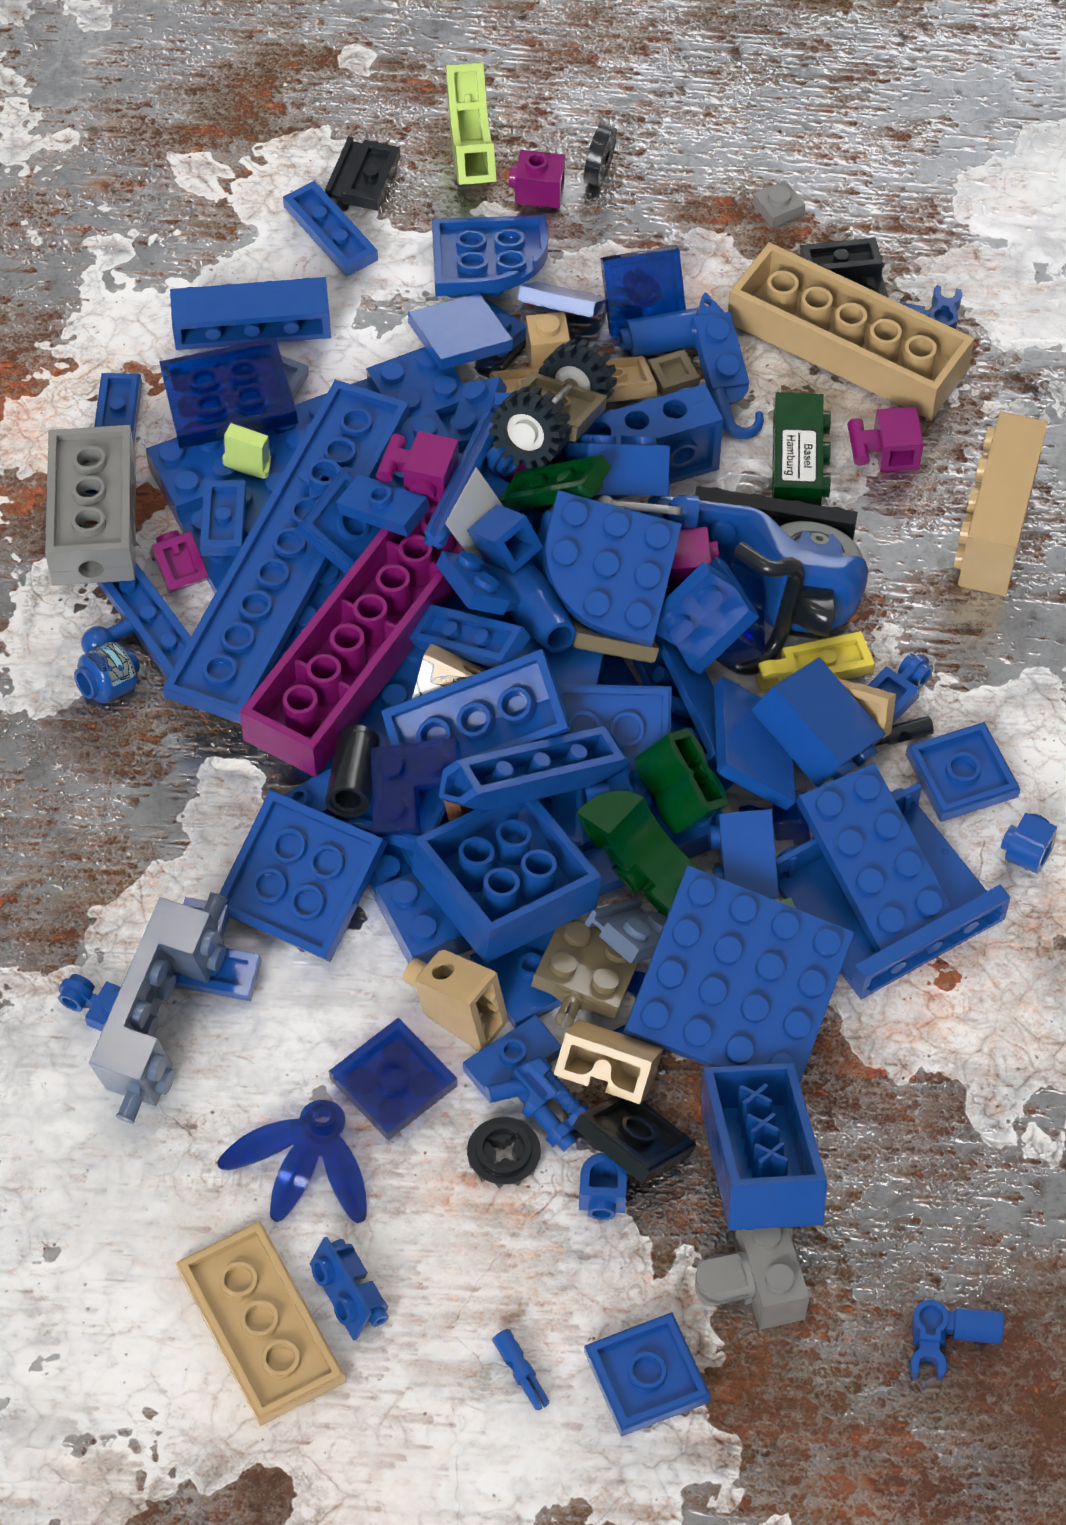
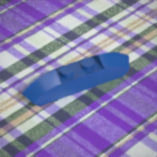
M601 726L458 759L443 769L439 798L472 809H499L594 785L631 765L627 752L606 726Z

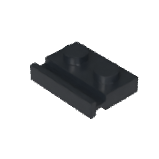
M348 136L326 185L325 193L331 199L332 197L341 199L343 204L378 211L400 160V147L368 140L359 143L354 141V137Z

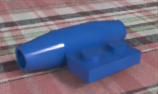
M447 551L441 552L436 566L467 608L503 616L505 612H508L518 626H522L534 640L551 652H562L572 645L575 640L576 631L565 609V605L553 586L550 585L549 581L531 559L512 574L486 563L483 558L471 552L461 551L459 554Z

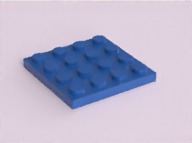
M687 865L623 1033L663 1047L667 1051L707 1067L794 1063L800 1083L854 932Z

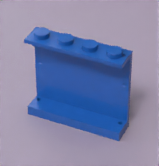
M919 782L906 789L898 788L892 791L891 794L954 910L875 953L815 837L798 847L790 846L784 849L776 857L778 889L784 899L791 897L796 909L854 932L840 973L860 1000L1005 920L1011 897L1001 884L987 891L919 807L922 789Z

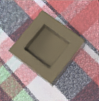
M685 349L648 360V366L661 396L674 393L682 388H691L699 385L700 377Z

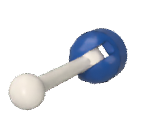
M603 495L597 500L633 511L668 514L670 521L682 524L681 528H696L699 517V496L678 495L672 499L669 505L612 500L608 495Z

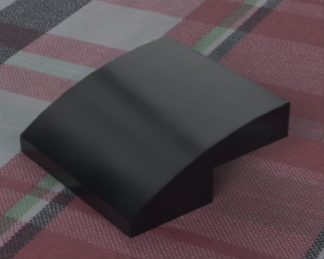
M876 237L800 245V256L888 297L882 277L883 262Z

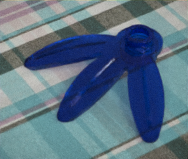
M324 1099L313 1101L303 1108L299 1119L274 1122L249 1132L234 1142L218 1159V1167L222 1170L230 1171L269 1158L293 1145L278 1171L271 1195L270 1217L274 1222H279L288 1216L302 1197L313 1176L319 1156H322L331 1188L348 1217L356 1223H361L366 1219L367 1202L363 1177L350 1148L339 1136L345 1128V1114L343 1109L333 1101ZM318 1117L330 1118L327 1122L320 1123L315 1120Z

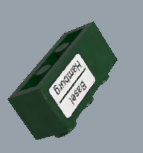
M776 392L773 412L772 498L789 501L797 500L821 506L822 497H830L831 474L823 473V466L830 465L831 442H823V434H830L831 411L823 410L824 394Z

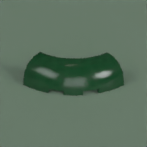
M610 791L595 796L576 812L586 834L596 849H601L604 846L606 854L615 863L611 869L633 894H638L642 890L648 901L658 912L667 917L687 865L699 870L701 869L664 832L650 811L645 797L631 791Z

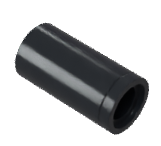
M349 725L342 728L337 735L325 802L331 812L341 817H359L369 809L380 747L378 734L369 727Z

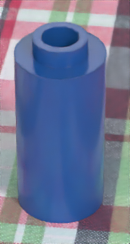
M698 307L625 320L624 328L619 329L618 332L622 352L628 351L630 357H644L696 348L690 321L693 316H696Z

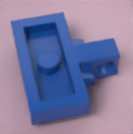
M501 377L465 382L448 438L458 440L459 453L465 451L481 416L488 411L494 414L496 412L494 410L512 393H506L507 386Z

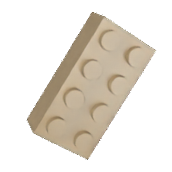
M1000 411L996 427L988 426L983 450L990 452L983 451L982 457L980 456L975 481H980L981 483L975 482L974 488L971 489L966 512L970 513L966 514V518L962 523L958 540L959 545L953 568L961 570L958 586L1006 597L1048 425L1047 421Z

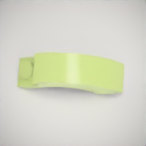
M474 62L445 65L450 135L457 182L459 185L497 182L494 143L490 136L487 113L484 63Z

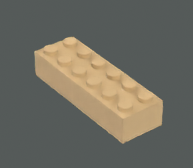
M770 242L729 292L728 312H731L735 327L904 408L917 407L918 414L929 420L934 418L969 370L975 338Z

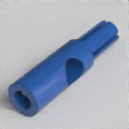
M506 1329L499 1332L493 1337L492 1341L506 1365L513 1370L515 1381L518 1385L522 1386L535 1410H541L542 1405L545 1408L550 1400L535 1377L536 1372L533 1367L524 1359L523 1350L514 1339L511 1330Z

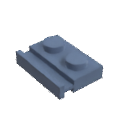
M639 898L593 909L584 923L589 928L597 926L602 930L599 937L630 964L652 957L667 918L665 915L653 910L645 912L640 908L643 901Z

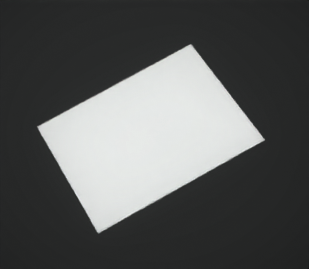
M475 467L445 524L465 551L482 558L467 530L495 505H503L477 467Z

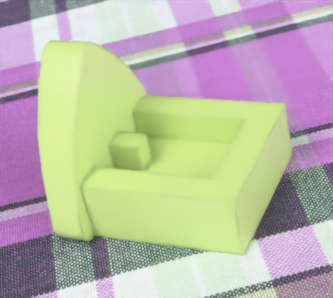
M230 423L224 434L225 453L222 456L223 464L247 475L263 479L267 478L271 467L269 436Z

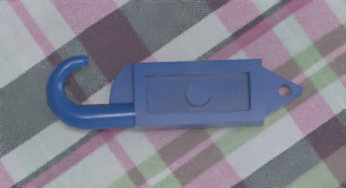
M705 292L701 297L696 316H693L690 321V327L706 387L723 417L722 430L736 439H750L762 430L764 423L763 413L761 411L755 413V422L750 427H741L734 420L730 405L744 398L748 392L750 382L731 312H724Z

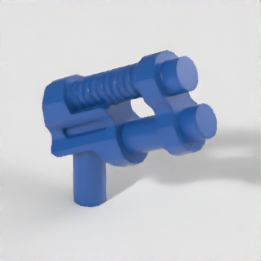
M541 1056L532 1059L531 1062L526 1061L518 1065L511 1074L510 1080L485 1086V1093L489 1103L518 1097L524 1103L522 1114L527 1119L533 1117L548 1134L545 1140L553 1148L558 1145L563 1152L577 1141L572 1134L575 1130L573 1125L581 1113L590 1109L586 1104L582 1106L579 1099H576V1096L570 1092V1089H567V1086L560 1081L561 1079H558V1076H555L554 1072L551 1071L552 1065L544 1057L541 1058ZM553 1098L570 1115L564 1122H561L546 1105Z

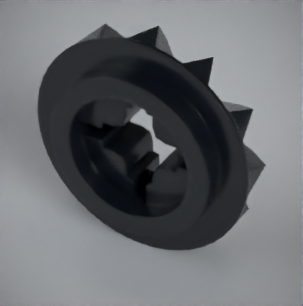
M498 1117L482 1123L474 1130L468 1141L467 1157L470 1169L475 1171L481 1182L486 1180L494 1183L500 1189L506 1184L514 1183L519 1186L523 1179L529 1175H534L538 1162L541 1159V1147L536 1133L526 1123L515 1118ZM514 1142L512 1157L515 1160L511 1161L508 1158H504L494 1164L496 1151L493 1148L497 1147L504 1150Z

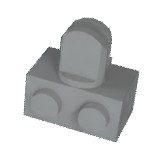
M788 1227L736 1230L734 1241L736 1252L704 1259L698 1264L695 1292L699 1299L707 1306H718L743 1300L745 1305L752 1304L759 1330L805 1320L809 1294Z

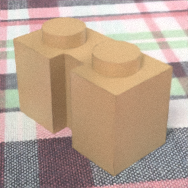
M578 1019L565 1032L554 1075L585 1086H589L595 1078L607 1081L605 1093L640 1104L652 1089L663 1047Z

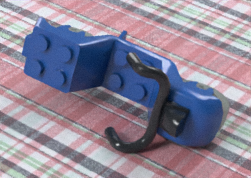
M669 493L668 496H653L649 498L647 503L669 505L675 497L669 496ZM595 495L590 499L597 501L603 495ZM699 500V517L696 528H708L709 542L717 541L719 559L727 563L755 610L766 623L773 627L765 646L753 658L743 659L727 648L716 659L717 662L736 674L743 676L756 675L760 673L759 663L776 659L785 645L790 630L828 637L831 631L843 625L854 616L861 604L869 571L861 550L849 536L831 526L817 522L798 521L779 527L770 516L756 508ZM554 504L542 515L538 538L543 548L534 555V564L547 580L544 563V544ZM642 511L643 514L670 521L668 514Z

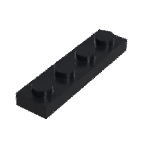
M696 486L695 495L699 496V500L756 508L770 516L779 527L798 521L825 524L843 532L854 541L858 515L856 511L845 510L840 507L807 504L797 500L789 501L764 497L760 494L727 491L717 487Z

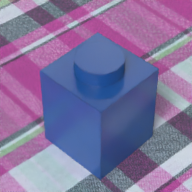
M498 504L467 530L486 563L512 574L543 548L526 515Z

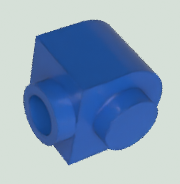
M1025 812L1019 825L1016 827L1011 824L1004 835L1001 848L1006 850L1005 860L1038 874L1054 848L1057 826L1050 824L1041 815Z
M599 1153L588 1158L584 1162L580 1174L579 1210L588 1211V1216L597 1220L613 1219L616 1213H625L627 1171L605 1153Z

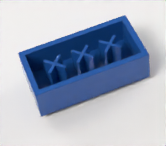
M794 1063L703 1067L701 1115L728 1229L754 1230L760 1228L824 1225L827 1178Z

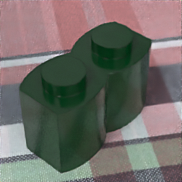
M688 728L668 733L635 758L640 781L655 796L660 818L673 833L679 834L695 829L729 805L728 797L721 781L708 767L702 746Z

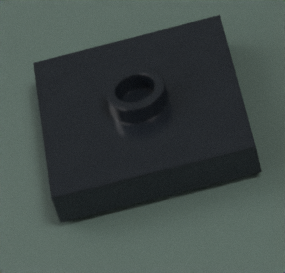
M613 1096L581 1113L573 1125L575 1130L642 1184L690 1157L697 1145L644 1101L637 1104L617 1096Z

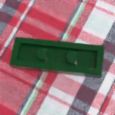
M603 455L520 470L516 472L499 498V501L504 507L517 511L523 509L531 510L539 506L554 504L558 490L590 499L603 487L602 481L612 466Z

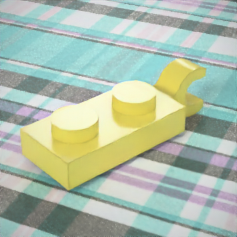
M862 631L782 648L781 659L766 660L758 664L761 675L756 676V680L761 692H768L774 685L817 658H820L839 679L846 680L873 674L875 662Z

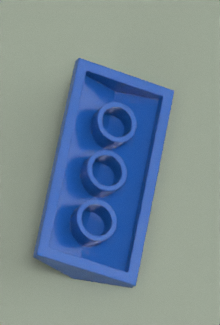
M543 649L381 711L404 789L407 792L442 779L443 769L458 759L545 740L570 730L563 697Z

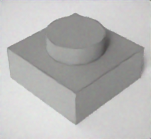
M786 180L753 193L752 204L771 228L804 215L805 203Z

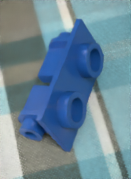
M324 1237L309 1264L315 1281L323 1287L333 1304L338 1321L345 1325L354 1341L358 1339L366 1323L370 1322L373 1327H377L388 1320L389 1316L386 1312L388 1305L373 1281L357 1285L356 1281L364 1279L368 1272L355 1252L353 1245L346 1244L344 1239L331 1243L328 1237Z

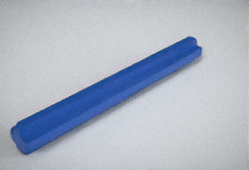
M490 411L485 412L481 416L424 531L425 537L423 541L428 547L434 546L437 549H441L446 545L451 531L445 523L475 467L481 473L487 461V452L498 438V436H490L489 429L494 425L490 423L491 416L493 415Z

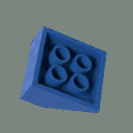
M538 799L499 809H475L414 839L412 872L485 964L597 907L601 875Z

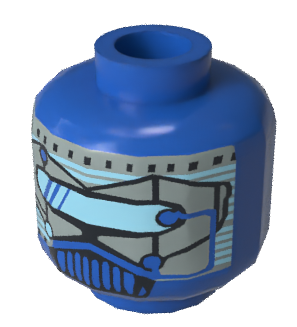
M108 642L80 656L77 669L74 672V679L79 691L85 698L105 704L135 689L137 672H139L140 666L137 657L131 650H125L120 644Z

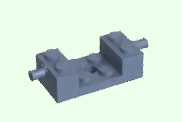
M210 892L203 911L159 897L90 1058L89 1065L107 1090L125 1096L116 1114L117 1118L124 1122L134 1124L142 1102L156 1106L161 1094L166 1095L172 1086L175 1076V1070L172 1069L173 1064L158 1038L154 1037L159 1024V1017L156 1015L162 1001H168L174 991L176 984L174 973L208 983L212 971L217 972L221 968L226 954V946H224V941L218 931V921L228 900L220 894Z

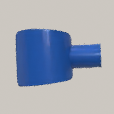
M630 765L607 778L606 782L585 787L587 802L595 796L610 791H631L645 797L648 807L652 804L651 792L640 781L638 771L636 770L629 774L631 771Z

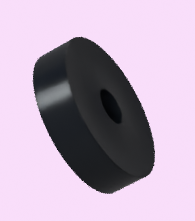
M604 124L598 126L586 158L583 176L584 183L600 187L604 182L616 145V128Z

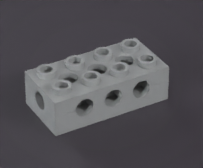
M130 425L49 430L45 555L52 586L135 580L136 456ZM96 490L99 492L97 494H89L85 491ZM86 521H97V522H99V523H98V524L91 525V524H87V523H85V522H86Z

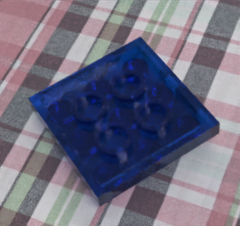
M276 337L159 361L179 449L223 440L230 423L256 432L299 424Z

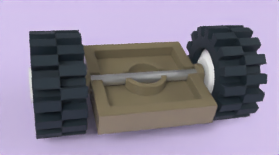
M576 339L569 340L566 344L562 343L544 360V364L540 367L538 373L532 372L494 410L496 412L491 416L490 423L494 424L489 429L490 436H498L493 444L496 449L501 446L504 447L505 451L501 454L504 459L512 455L515 457L513 465L519 467L525 461L526 468L532 469L536 464H538V467H542L548 461H551L568 441L576 442L580 438L581 434L605 411L606 401L615 391L612 388L617 384V377L611 376L616 372L614 364L607 366L606 362L611 358L607 352L601 357L598 354L601 347L595 343L589 349V340L582 339L578 344Z

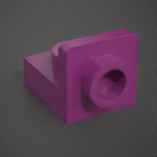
M178 530L162 534L155 539L156 544L152 545L149 554L152 561L156 560L169 594L208 579L209 576L191 531L180 535Z

